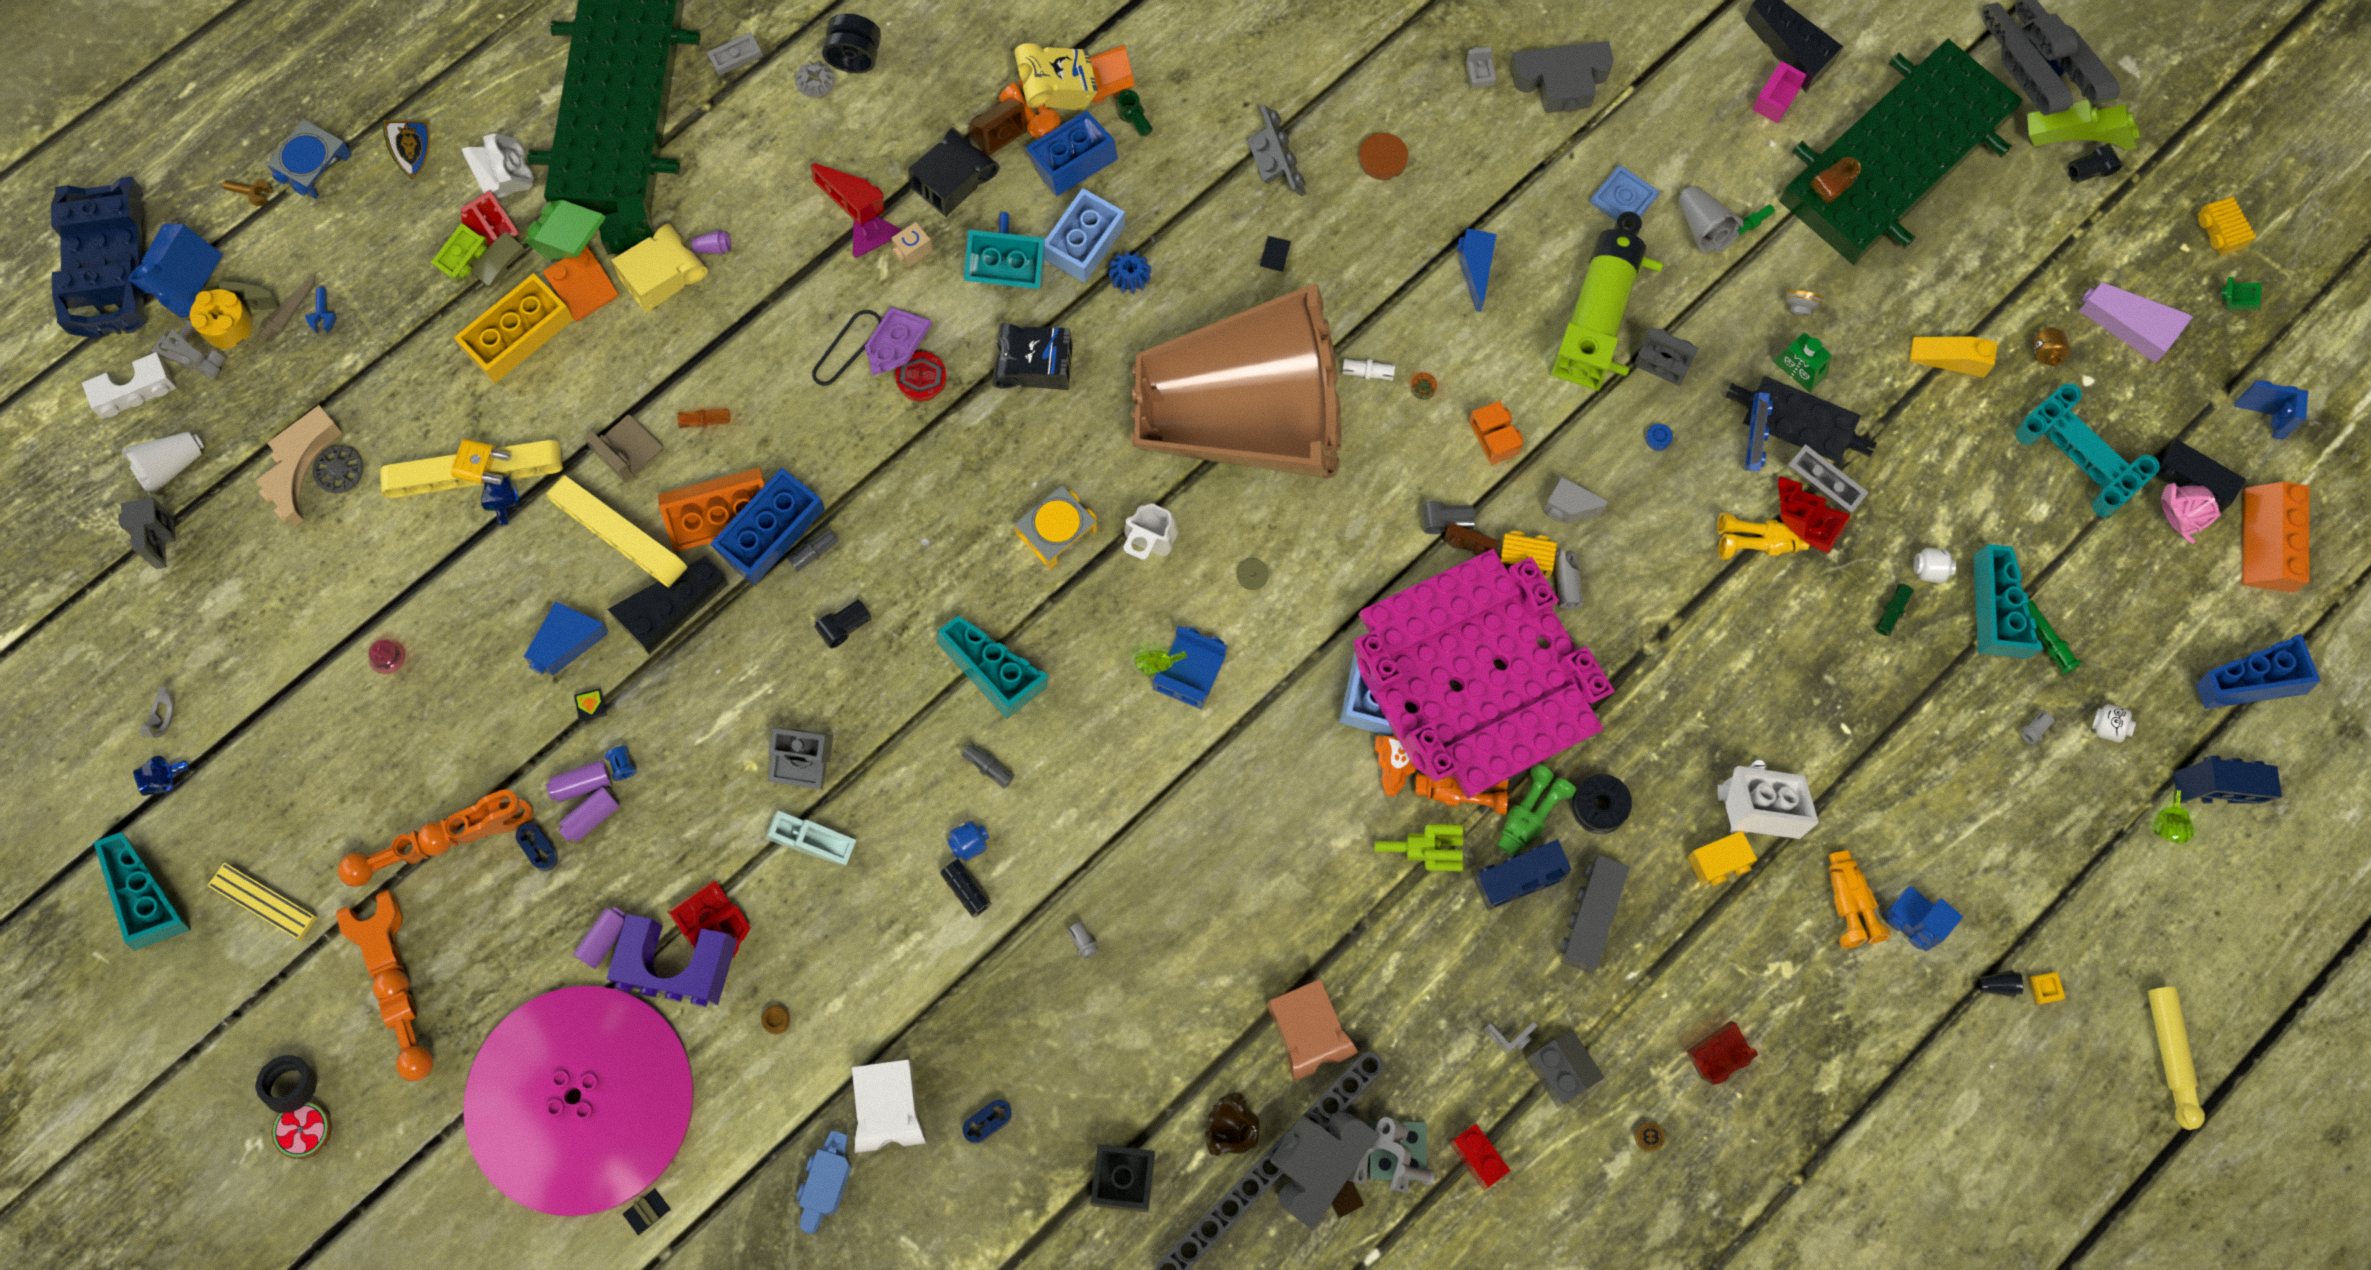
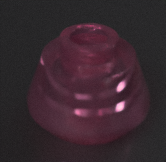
M378 640L369 649L368 662L370 667L377 673H393L404 663L405 650L395 640Z

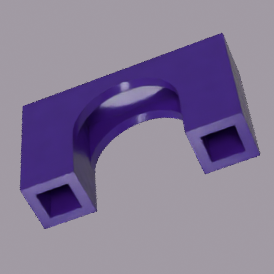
M626 914L606 978L616 984V989L625 992H632L633 988L639 989L640 994L655 998L657 993L664 994L665 999L679 1003L682 1002V998L691 1000L690 1004L707 1008V1004H719L737 944L735 938L727 933L701 929L692 960L687 968L677 976L659 978L654 969L653 959L663 926L649 918Z

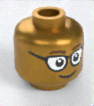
M2053 327L2042 329L2033 339L2032 345L2036 358L2043 365H2060L2070 355L2071 349L2067 336L2060 329Z

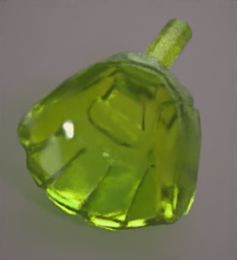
M1150 650L1136 654L1134 663L1138 670H1141L1145 675L1167 670L1173 666L1174 662L1187 658L1188 655L1184 651L1170 657L1167 652Z
M2174 790L2173 806L2161 810L2157 814L2153 825V832L2157 836L2173 843L2188 842L2194 836L2192 819L2185 808H2180L2181 790Z

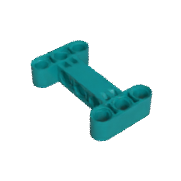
M2065 383L2024 419L2016 429L2015 435L2017 440L2024 445H2032L2043 435L2047 436L2103 489L2092 501V509L2098 516L2109 517L2157 474L2160 467L2159 462L2151 455H2142L2129 465L2071 411L2082 398V392L2077 385ZM2028 427H2031L2035 432L2030 431Z

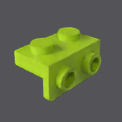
M461 223L431 261V264L458 283L461 278L465 279L470 274L473 268L471 264L476 258L480 259L488 249L486 246L488 242L485 237L479 236Z

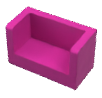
M1781 61L1758 96L1752 110L1779 123L1800 90L1807 75Z

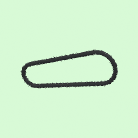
M862 310L853 315L814 367L812 377L817 384L821 386L832 384L861 354L868 340L831 380L822 382L817 379L816 372L854 320L862 314H871L877 318L880 324L882 320L876 312Z

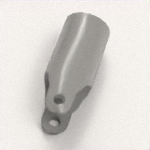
M1559 548L1555 554V570L1560 608L1565 610L1577 609L1584 605L1577 555L1574 552H1570L1566 557L1565 550Z

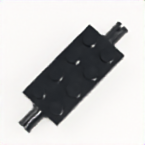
M1765 375L1757 390L1750 391L1732 382L1729 390L1738 394L1728 391L1725 398L1746 405L1748 411L1742 424L1750 426L1754 393H1769V400L1773 401L1771 415H1767L1766 426H1769V435L1800 448H1803L1806 444L1820 456L1836 463L1841 462L1845 451L1849 448L1867 455V457H1871L1873 450L1864 447V445L1872 449L1876 447L1877 442L1855 434V429L1861 415Z

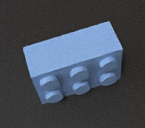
M1082 188L1045 239V261L1086 283L1126 227L1125 211Z
M1354 652L1339 723L1392 736L1394 732L1360 675L1356 653Z

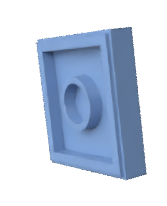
M1619 165L1591 198L1590 204L1615 221H1617L1620 214L1627 211L1634 212L1641 218L1657 199L1660 192Z

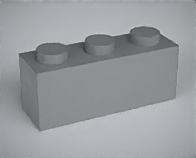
M1806 444L1787 466L1794 474L1848 514H1851L1869 493Z

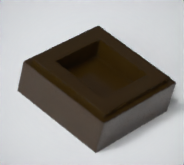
M1347 1181L1331 1203L1338 1219L1365 1206L1354 1183L1351 1181Z

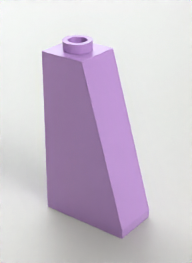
M2101 282L2096 290L2093 288L2088 290L2081 299L2085 304L2079 310L2154 363H2157L2168 351L2193 318L2187 313Z

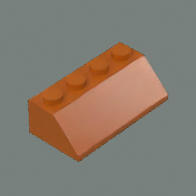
M761 467L658 494L659 508L674 553L711 543L766 485Z
M2277 482L2244 488L2242 585L2295 593L2309 583V485Z

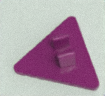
M874 217L863 226H860L854 220L853 257L858 258L892 241L891 238L902 230L878 217Z

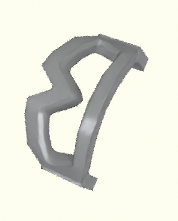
M158 687L157 692L159 694L149 714L152 721L146 722L145 725L141 726L140 736L161 737L169 728L174 712V700L168 688ZM159 702L167 705L166 716L160 729L154 732L151 727L161 723L160 718L155 713Z

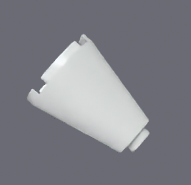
M184 432L129 446L121 451L125 460L129 458L131 461L130 468L150 496L201 456L200 449L204 448L196 434L191 436L189 432Z

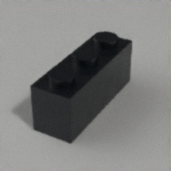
M2175 439L2165 449L2158 461L2160 467L2156 474L2161 480L2167 483H2175L2178 487L2204 486L2208 488L2214 495L2219 512L2221 513L2234 502L2246 481L2244 477L2178 439Z

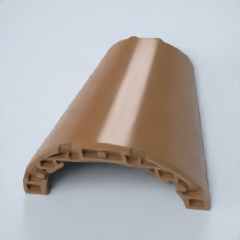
M1318 284L1308 285L1136 354V365L1132 367L1136 386L1132 388V396L1134 402L1138 403L1135 405V409H1132V420L1135 425V431L1131 432L1133 446L1143 451L1324 479L1335 477L1340 465L1337 451L1341 450L1342 441L1340 397L1339 394H1336L1335 389L1338 376L1328 319H1323L1324 303Z

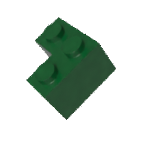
M641 193L617 198L619 212L604 215L606 218L600 225L599 231L607 255L622 254L645 239L653 238L655 235L652 218Z

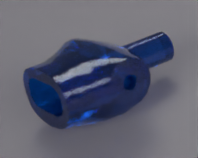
M503 477L501 485L490 482L484 483L481 504L485 511H496L498 527L509 525L507 509L518 505L519 502L511 477Z
M155 756L150 758L140 768L133 770V774L140 794L146 796L166 793L172 790L173 775L190 770L186 760L169 765L163 756Z

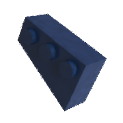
M2208 756L2203 758V762L2173 772L2177 803H2187V801L2202 798L2203 804L2213 803L2212 798L2228 800V804H2263L2282 798L2278 767L2265 765L2264 761L2247 763L2243 762L2241 758L2221 760L2220 756Z
M1556 839L1545 845L1535 847L1523 855L1509 857L1504 860L1505 863L1496 867L1492 864L1480 869V874L1477 875L1474 881L1488 911L1563 882L1571 871V867L1559 840Z

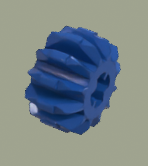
M1127 250L1124 257L1117 254L1115 257L1116 261H1111L1110 263L1111 270L1109 272V279L1113 280L1114 288L1121 287L1122 293L1130 289L1133 295L1135 288L1143 291L1145 284L1150 282L1151 266L1148 265L1146 256L1139 258L1138 251L1134 255H1130Z

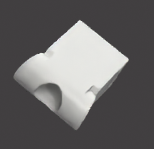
M901 1060L852 1067L858 1120L855 1153L876 1151L890 1142L900 1143L904 1147L926 1144L927 1141L918 1119L913 1063L910 1060Z

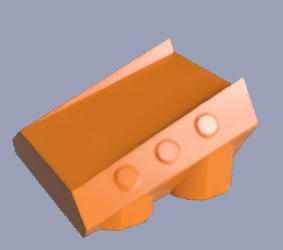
M1125 44L1089 57L1098 89L1091 102H1103L1111 94L1118 98L1121 92L1130 90V87L1135 86Z

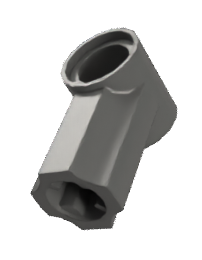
M1442 502L1423 504V531L1426 534H1440L1447 530L1449 523L1466 529H1473L1475 526L1473 505L1445 506Z

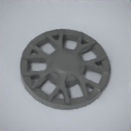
M334 446L326 449L317 457L313 465V477L316 483L323 490L330 493H343L351 490L358 484L363 474V462L360 456L354 450L345 446ZM341 452L348 453L344 460L339 459ZM333 453L334 459L328 462L325 457ZM356 459L358 465L349 467L347 463ZM320 464L327 465L325 471H319ZM349 472L356 475L352 481L346 479ZM329 475L331 478L323 484L320 480ZM335 480H341L342 487L335 488Z

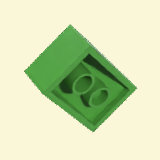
M564 200L549 201L542 208V216L539 220L534 221L526 231L528 235L524 241L546 260L578 257L606 217L601 213Z

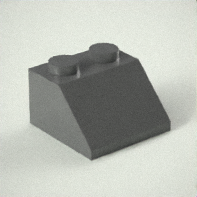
M1574 1030L1550 1042L1526 1059L1557 1108L1605 1078Z

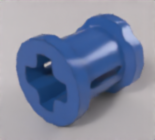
M627 746L615 747L604 755L606 760L610 761L614 772L612 775L614 781L626 780L637 773L636 768L630 762Z

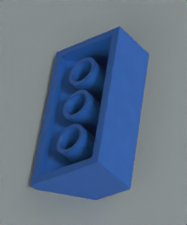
M781 468L710 544L736 572L755 586L825 510L822 499L785 469Z

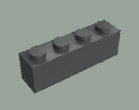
M1600 855L1593 862H1588L1584 877L1588 878L1586 886H1581L1575 902L1580 904L1577 913H1571L1567 924L1571 931L1568 938H1563L1559 953L1563 954L1561 963L1591 974L1597 969L1630 866Z

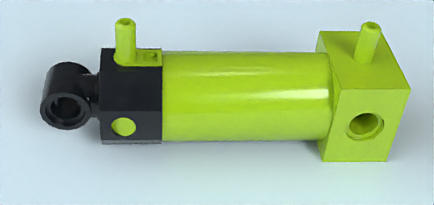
M1630 211L1623 212L1617 218L1614 229L1602 231L1598 235L1583 286L1550 376L1596 391L1600 390L1607 371L1627 376L1629 366L1611 361L1618 341L1616 337L1641 267L1661 272L1664 265L1662 262L1645 257L1646 244L1638 237L1642 227V220L1638 214Z

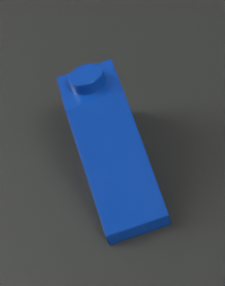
M1466 229L1465 237L1459 238L1457 252L1461 253L1460 265L1475 309L1481 312L1486 295L1496 234Z

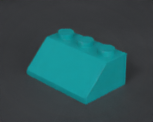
M968 229L964 281L1034 289L1043 287L1045 266L1044 237Z

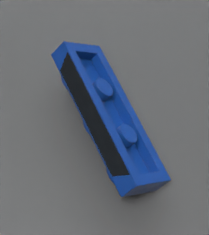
M1754 393L1744 471L1759 472L1760 468L1765 465L1766 452L1763 451V444L1769 437V426H1766L1767 415H1771L1773 401L1769 400V393Z

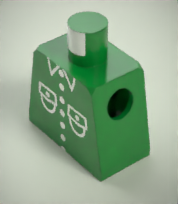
M1803 332L1773 362L1808 392H1811L1827 376L1832 355L1822 347L1819 339L1812 338Z

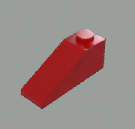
M817 163L811 165L813 182L860 226H863L884 211V195L878 187L872 186L867 180Z

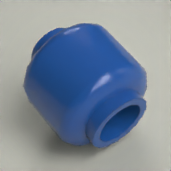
M969 820L952 829L949 833L950 839L947 842L957 859L961 857L964 861H969L987 849L986 840L989 839V835L982 824L977 826L975 822Z

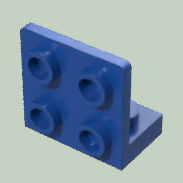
M2255 381L2235 401L2234 407L2272 414L2271 427L2273 428V438L2283 440L2306 420L2308 391L2300 390L2295 386L2275 385L2269 381Z

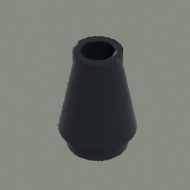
M2009 970L1989 976H1980V992L2015 998L2016 995L2023 994L2022 975L2020 972Z

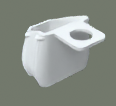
M1155 504L1139 506L1134 516L1126 519L1124 533L1127 541L1123 549L1126 553L1141 560L1147 559L1150 552L1160 556H1167L1171 552L1172 545L1178 536V527L1174 514ZM1132 543L1144 548L1145 550L1140 552L1135 551L1132 548Z

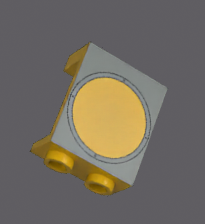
M1060 486L1014 524L1016 535L1049 570L1058 564L1057 556L1088 530L1092 534L1097 532V517L1089 508L1084 509L1079 504L1078 496L1072 490L1067 491L1063 486Z

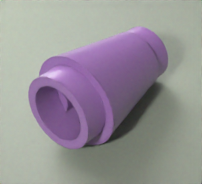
M719 229L697 238H692V249L694 253L724 255L726 252L731 251L730 235L727 231L722 232Z

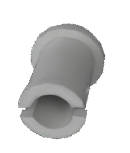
M2040 711L2029 726L2026 725L2022 728L2021 737L2023 740L2032 745L2039 743L2045 731L2055 722L2053 716L2048 712Z
M1078 922L1067 930L1079 949V956L1088 959L1098 952V943L1096 941L1093 942L1083 922Z

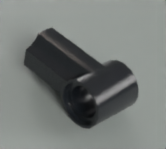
M2105 144L2094 150L2090 155L2071 161L2067 166L2068 175L2072 181L2080 183L2098 175L2102 177L2110 176L2120 170L2123 164L2111 144Z
M858 599L836 614L830 613L823 616L816 622L814 627L827 646L833 649L844 643L850 633L872 620L863 603Z

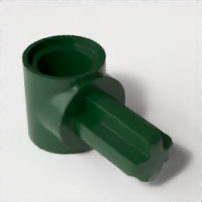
M1133 90L1121 92L1118 96L1119 118L1124 122L1132 123L1140 136L1147 137L1153 131V128L1143 115L1145 110L1140 104L1139 95Z

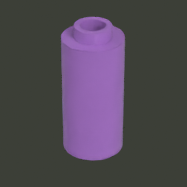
M602 759L550 777V783L546 784L550 798H556L557 802L560 803L596 791L601 787L610 786L612 781L607 765Z
M601 787L559 822L562 827L558 831L568 842L574 840L578 843L620 806Z
M614 906L611 910L605 908L572 955L596 970L619 938L626 914Z

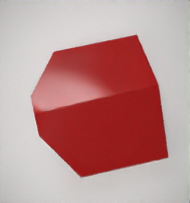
M491 190L461 208L462 224L479 236L485 237L488 242L486 245L488 248L504 232H507L511 237L520 234Z

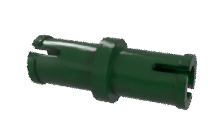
M1902 583L1898 584L1890 602H1886L1883 607L1884 613L1874 628L1876 632L1883 636L1891 635L1898 619L1903 617L1905 613L1904 608L1914 592L1910 586Z

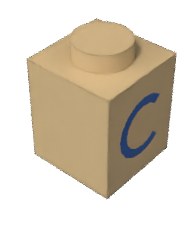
M914 222L891 238L893 244L891 251L899 262L903 260L908 268L933 252L931 239L917 222Z

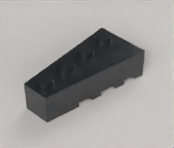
M1755 0L1751 4L1745 19L1746 23L1762 42L1767 43L1772 48V54L1777 60L1781 59L1784 63L1807 75L1801 86L1805 93L1836 62L1843 48V45L1782 0Z
M706 556L687 565L688 568L670 587L658 581L607 609L613 619L649 655L728 585L724 574Z

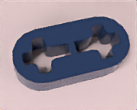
M531 823L521 825L517 829L515 838L523 852L538 870L543 872L552 870L558 863V855L550 842L536 825ZM529 831L532 834L535 833L533 835V838L536 841L535 845H532L528 840H525L526 832ZM540 849L546 855L550 854L547 857L549 861L546 864L542 861L539 862L541 857L537 851Z
M995 1100L970 1117L963 1125L965 1139L972 1144H980L1005 1127L1012 1118V1110L1009 1104L1003 1100ZM998 1106L999 1109L1005 1107L1007 1109L1004 1112V1120L1001 1121L999 1118H995L991 1122L988 1121L995 1114L993 1110L995 1107ZM984 1122L987 1123L980 1130L982 1134L980 1137L977 1138L975 1135L970 1137L968 1135L971 1132V1124L974 1123L976 1126H980Z

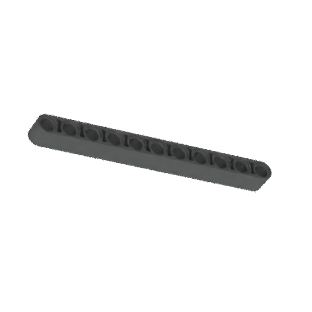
M1366 1052L1361 1055L1303 1115L1327 1130L1329 1121L1335 1113H1326L1322 1106L1323 1102L1332 1100L1337 1104V1112L1345 1111L1379 1076L1383 1069L1381 1057L1374 1052ZM1365 1060L1373 1061L1377 1067L1376 1072L1371 1074L1365 1072L1362 1068V1062ZM1345 1080L1354 1081L1357 1085V1091L1352 1094L1345 1092L1342 1083ZM1285 1134L1159 1261L1156 1270H1160L1165 1264H1172L1176 1270H1190L1284 1174V1172L1278 1169L1275 1175H1267L1263 1171L1262 1165L1264 1162L1271 1160L1281 1145ZM1246 1181H1253L1258 1186L1257 1194L1247 1196L1242 1190V1185ZM1229 1201L1235 1203L1238 1207V1213L1233 1217L1224 1215L1222 1212V1205ZM1207 1222L1214 1223L1218 1229L1217 1235L1213 1238L1205 1237L1201 1231L1203 1224ZM1192 1243L1196 1246L1197 1255L1193 1259H1186L1182 1256L1181 1247L1184 1244Z

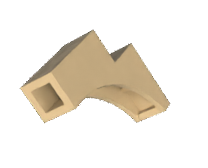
M319 405L267 443L273 450L270 455L277 465L256 480L262 487L258 491L269 504L273 501L277 505V508L274 509L275 513L283 522L289 520L295 527L304 521L300 498L303 481L309 467L328 444L343 434Z

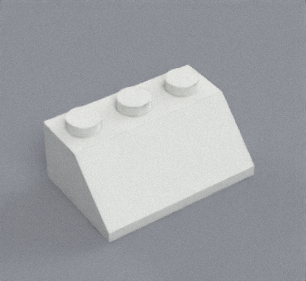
M1737 766L1734 769L1726 802L1732 830L1800 839L1819 823L1805 776Z

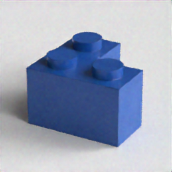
M1911 885L1903 890L1883 913L1887 923L1893 929L1902 931L1909 937V941L1913 946L1926 952L1943 942L1964 917L1942 898L1932 904Z

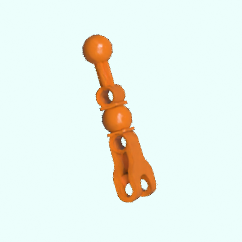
M507 789L500 790L483 797L474 806L452 814L446 820L441 819L440 822H428L420 828L419 832L413 830L410 832V835L402 834L397 836L388 849L370 856L359 852L347 854L338 865V876L347 886H364L371 880L374 871L403 860L406 863L415 864L423 858H429V855L438 856L444 854L450 849L451 845L457 847L459 846L458 843H470L492 834H501L518 829L521 825L532 821L533 808L525 800L519 799L514 792ZM505 798H510L508 802H501ZM521 807L524 808V814L521 818H512ZM465 823L463 832L457 834L459 825ZM412 844V850L405 855V848Z
M385 890L377 894V911L370 919L360 921L357 914L349 909L348 906L338 909L336 916L341 934L361 948L369 975L374 979L373 993L376 999L379 1000L380 1013L388 1029L395 1028L401 1052L396 1059L397 1072L400 1077L407 1081H420L430 1074L433 1068V1057L425 1047L418 1046L411 1020L416 1019L418 1014L412 996L408 994L409 980L405 973H403L404 970L395 941L396 933L401 928L403 916L396 897L389 890Z

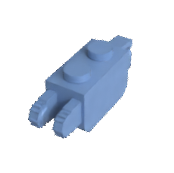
M831 1131L822 1150L817 1149L816 1155H811L806 1171L810 1173L807 1182L801 1184L797 1194V1200H800L798 1206L804 1208L799 1226L808 1235L818 1232L817 1230L821 1225L824 1215L832 1216L838 1211L852 1169L849 1160L845 1158L849 1137L843 1133Z

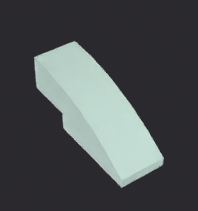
M779 810L774 814L765 839L843 866L847 865L856 842L853 838L806 819L803 821Z

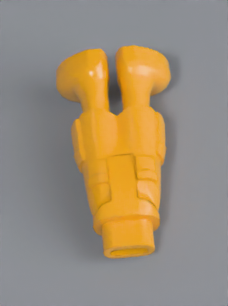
M1846 850L1829 854L1831 863L1829 871L1831 872V882L1834 891V903L1839 917L1846 918L1847 932L1839 939L1841 948L1857 947L1866 941L1868 944H1875L1891 938L1890 930L1878 920L1874 912L1878 908L1873 892L1867 886L1864 874L1856 867L1858 865L1857 861L1852 860L1850 851ZM1858 914L1864 917L1866 931L1861 924Z

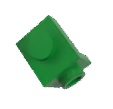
M2228 277L2227 286H2222V301L2227 302V310H2261L2262 283H2234V277Z

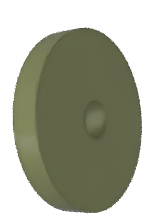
M1248 559L1242 562L1237 570L1238 582L1248 590L1260 589L1268 580L1266 565L1257 559ZM1254 572L1256 575L1251 577L1250 573Z

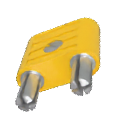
M464 438L455 457L451 476L479 484L490 482L501 485L503 477L489 472L494 458L510 461L511 452L498 450L495 445Z

